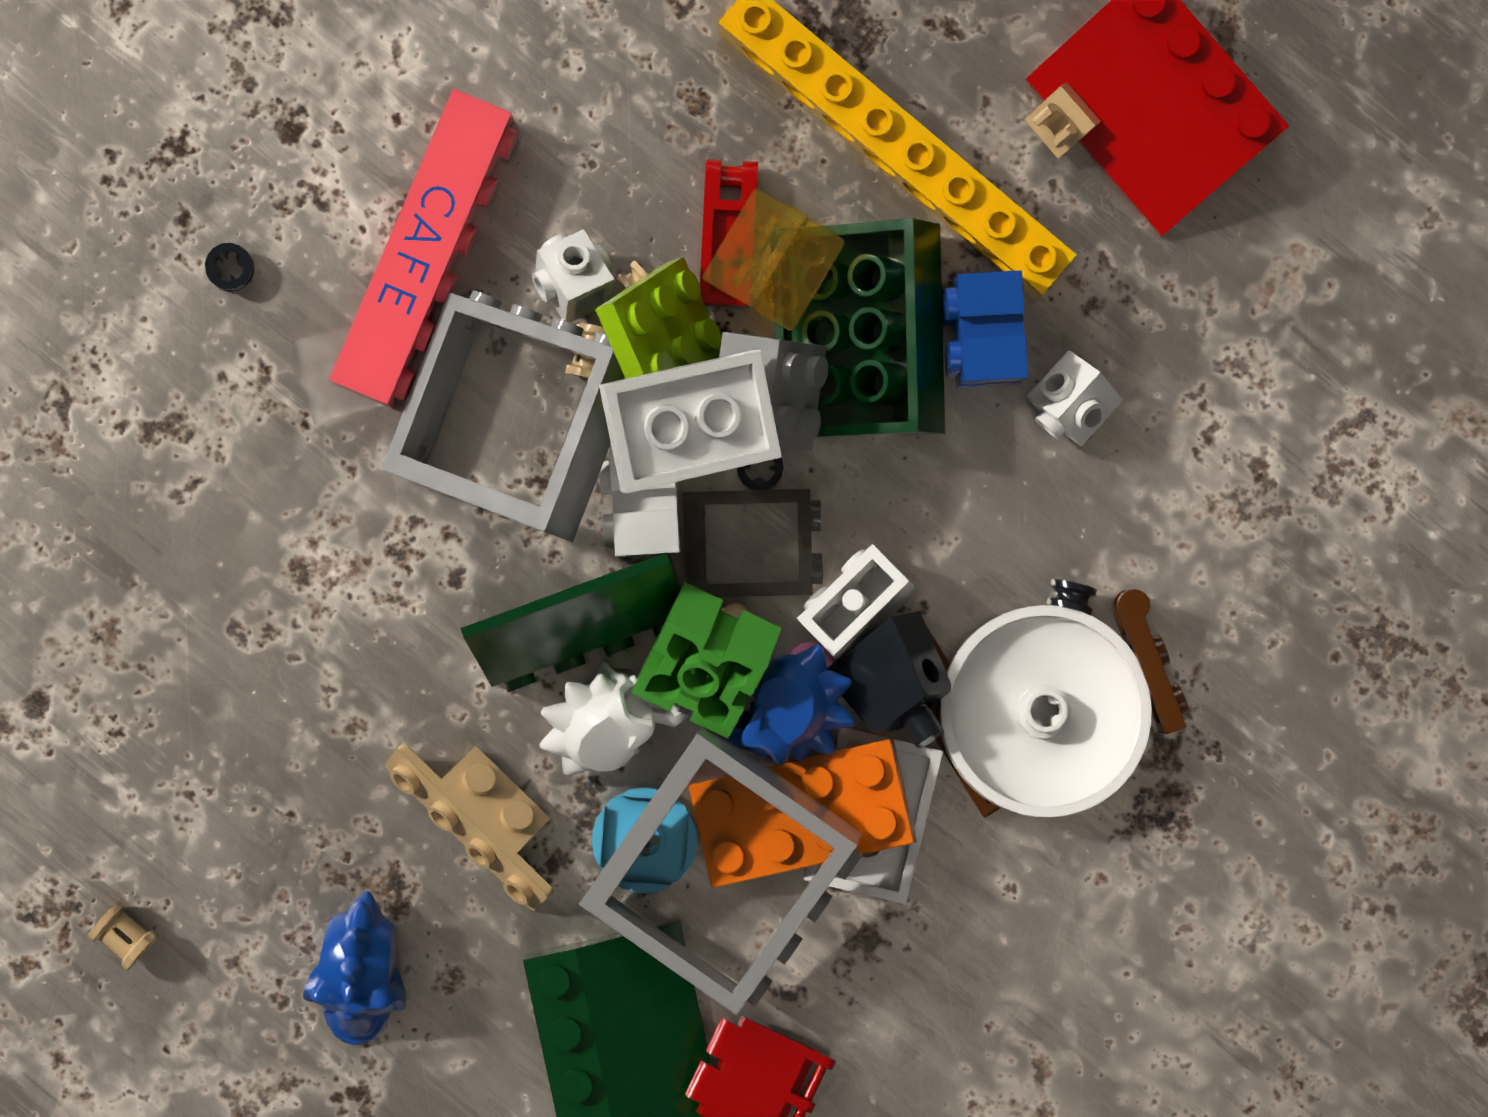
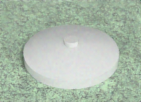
M1053 605L1028 606L1012 610L992 619L977 629L958 649L948 666L946 673L951 682V691L939 700V723L944 730L942 740L947 754L963 780L984 799L1002 809L1031 817H1059L1079 813L1092 808L1114 794L1131 776L1141 760L1151 727L1152 706L1150 691L1138 660L1128 644L1114 630L1093 616L1078 610Z

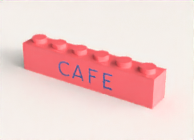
M454 88L452 89L329 380L333 384L393 409L397 398L405 401L416 378V372L410 370L417 351L425 353L436 327V323L431 322L438 302L444 304L448 293H452L454 290L457 275L451 273L458 255L467 256L474 243L478 227L471 225L479 205L487 208L496 191L498 179L492 177L499 158L508 160L516 144L519 131L513 129L515 121L511 112Z

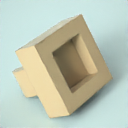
M1067 82L1061 85L1024 119L1058 159L1065 155L1101 122Z

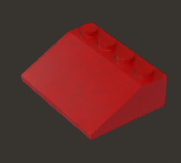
M1111 0L1025 79L1043 102L1061 85L1067 82L1099 118L1101 122L1082 138L1079 144L1160 237L1289 127L1287 122L1181 0Z

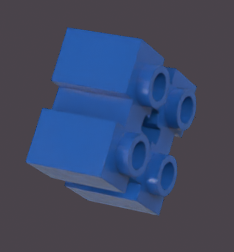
M1022 270L957 274L950 288H945V293L942 294L943 325H953L954 341H949L948 346H945V368L947 377H956V389L1017 386L1028 378L1026 335H1024Z

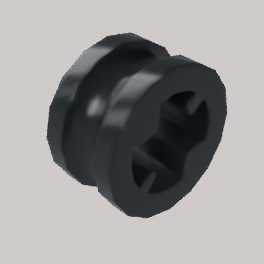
M221 243L208 253L205 261V272L209 280L220 290L235 292L245 288L252 280L254 262L249 253L240 245ZM231 253L239 255L237 264L243 269V273L237 279L230 275L231 281L221 280L222 271L216 266L217 261L222 256L229 260V254Z
M773 459L775 466H770L769 470L775 471V473L768 481H765L760 476L753 481L748 478L745 469H750V465L738 467V477L742 484L750 490L758 492L767 491L776 486L780 481L784 470L783 459Z
M1050 580L1049 586L1053 588L1054 594L1051 598L1046 599L1045 605L1074 609L1091 616L1092 608L1089 607L1088 601L1091 597L1096 596L1097 589L1071 581Z

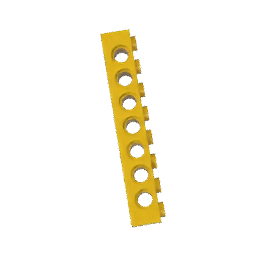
M736 0L718 21V34L996 268L1001 272L1022 270L1023 290L1036 301L1040 299L1077 255L774 0Z

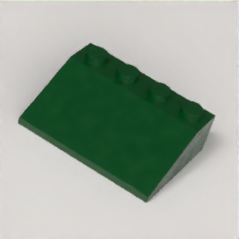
M907 218L772 231L774 339L827 346L825 358L828 362V375L820 389L818 411L821 417V424L815 439L945 434L940 224Z
M663 553L460 629L464 640L491 687L504 683L508 693L537 682L534 672L554 665L556 674H560L586 664L583 656L586 652L603 647L606 656L636 646L632 636L649 629L653 630L656 638L682 586L671 556L668 553Z
M680 920L654 925L686 948ZM620 933L526 954L523 964L556 1117H704L696 1112L700 1103L685 1095L700 1061L712 1065L710 1055L706 1052L708 1045L694 985Z

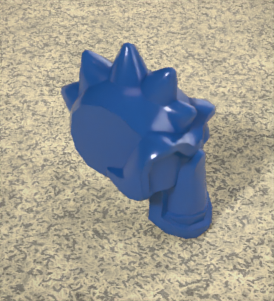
M815 645L796 655L785 654L769 661L759 688H756L752 694L755 700L751 702L749 711H743L728 740L741 749L766 758L772 756L778 765H783L788 760L790 754L798 761H804L811 749L832 755L835 753V745L831 730L848 728L855 725V718L838 702L851 686V680L827 669L823 647L820 645Z
M364 891L347 911L339 913L330 919L323 941L319 964L312 971L303 988L304 1000L321 1005L326 1023L334 1036L350 1045H363L374 1040L384 1029L391 1011H403L407 1001L405 986L400 972L396 968V928L382 914L377 902L369 891Z

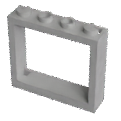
M472 290L469 299L449 292L381 470L573 542L611 444L599 384L625 379L606 334L597 331L593 340L581 337L584 330L582 327L554 317L551 326L540 323L542 314L517 304H512L510 312L501 310L499 307L502 301ZM480 321L595 360L540 507L426 464Z
M702 727L578 905L737 1015L746 1001L755 1007L773 981L766 976V973L776 959L784 965L790 959L803 939L796 934V931L807 917L815 923L833 897L825 890L835 876L838 875L845 880L863 855L855 849L862 833L727 738ZM706 759L834 848L738 984L611 896Z

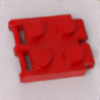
M743 1015L738 1024L721 1017L706 1049L707 1053L721 1060L717 1068L700 1061L685 1095L700 1103L696 1112L704 1117H787L792 1106L797 1107L793 1117H805L807 1112L812 1114L816 1106L812 1102L826 1070H833L836 1060ZM813 1062L817 1063L818 1065L803 1096L798 1095Z

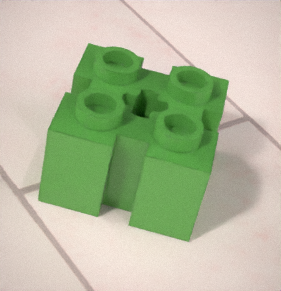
M684 582L664 625L661 627L647 654L631 694L668 711H671L674 703L693 711L689 721L728 739L744 711L748 697L752 696L768 667L782 628L745 610H742L739 618L720 610L723 603L722 599Z

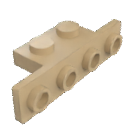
M403 743L395 750L384 764L385 768L390 772L393 783L402 792L413 795L428 809V815L433 823L444 831H450L465 846L467 855L475 864L482 868H488L503 883L505 892L513 901L520 905H526L530 910L534 911L554 892L552 886L518 854L551 818L476 745L442 779L406 744Z

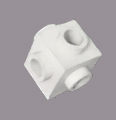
M584 229L569 236L567 234L556 235L546 241L541 249L537 250L535 273L532 274L535 289L544 302L551 300L562 320L572 322L594 312L596 308L612 298L614 278L610 273L612 266L606 251L599 243L593 245Z
M1070 350L1065 353L1026 396L1040 412L1035 420L1046 432L1057 440L1065 434L1079 446H1082L1124 401L1100 371Z

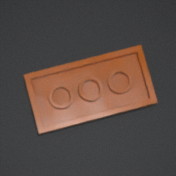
M893 738L835 751L832 755L821 754L805 758L801 762L795 760L783 765L768 767L860 831L862 836L855 849L862 854L917 842ZM731 776L688 785L711 888L822 864L834 849Z

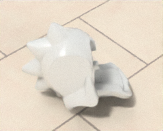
M603 659L597 665L593 678L586 683H566V702L550 705L542 709L541 716L554 728L541 741L540 748L562 756L563 773L567 776L584 771L610 772L625 766L634 754L639 753L641 750L640 746L653 735L655 723L674 728L686 720L693 711L674 703L671 711H668L631 694L639 675H635L628 668H613L608 660Z

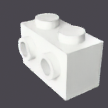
M873 544L866 551L862 549L855 553L842 567L841 572L843 574L828 588L824 586L817 590L804 604L803 608L805 611L797 618L836 659H839L888 620L918 591L901 571Z

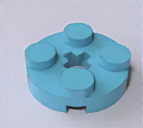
M636 787L628 789L612 798L598 815L592 833V848L594 857L602 870L659 788ZM676 801L654 833V835L660 836V846L653 845L649 850V854H640L619 883V887L636 893L658 892L678 881L692 865L697 849V829L688 808L682 801Z

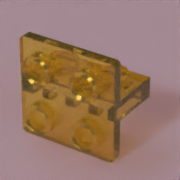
M755 189L704 272L703 279L788 331H792L797 326L845 243L839 236L810 220L806 213L790 204L788 206L760 189Z

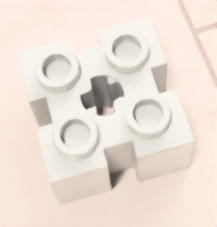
M612 448L608 449L609 461H604L600 470L601 493L612 495L613 513L603 515L604 546L607 548L614 547L615 556L618 558L658 556L663 553H668L669 555L682 554L677 482L627 494L622 493Z

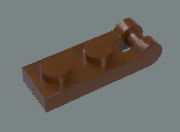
M1141 590L1120 591L1112 599V612L1121 636L1135 654L1149 688L1152 717L1157 730L1162 734H1170L1186 728L1187 726L1182 716L1189 713L1186 698L1178 683L1170 684L1164 669V665L1170 664L1168 651L1159 634L1151 635L1145 619L1150 609V600Z

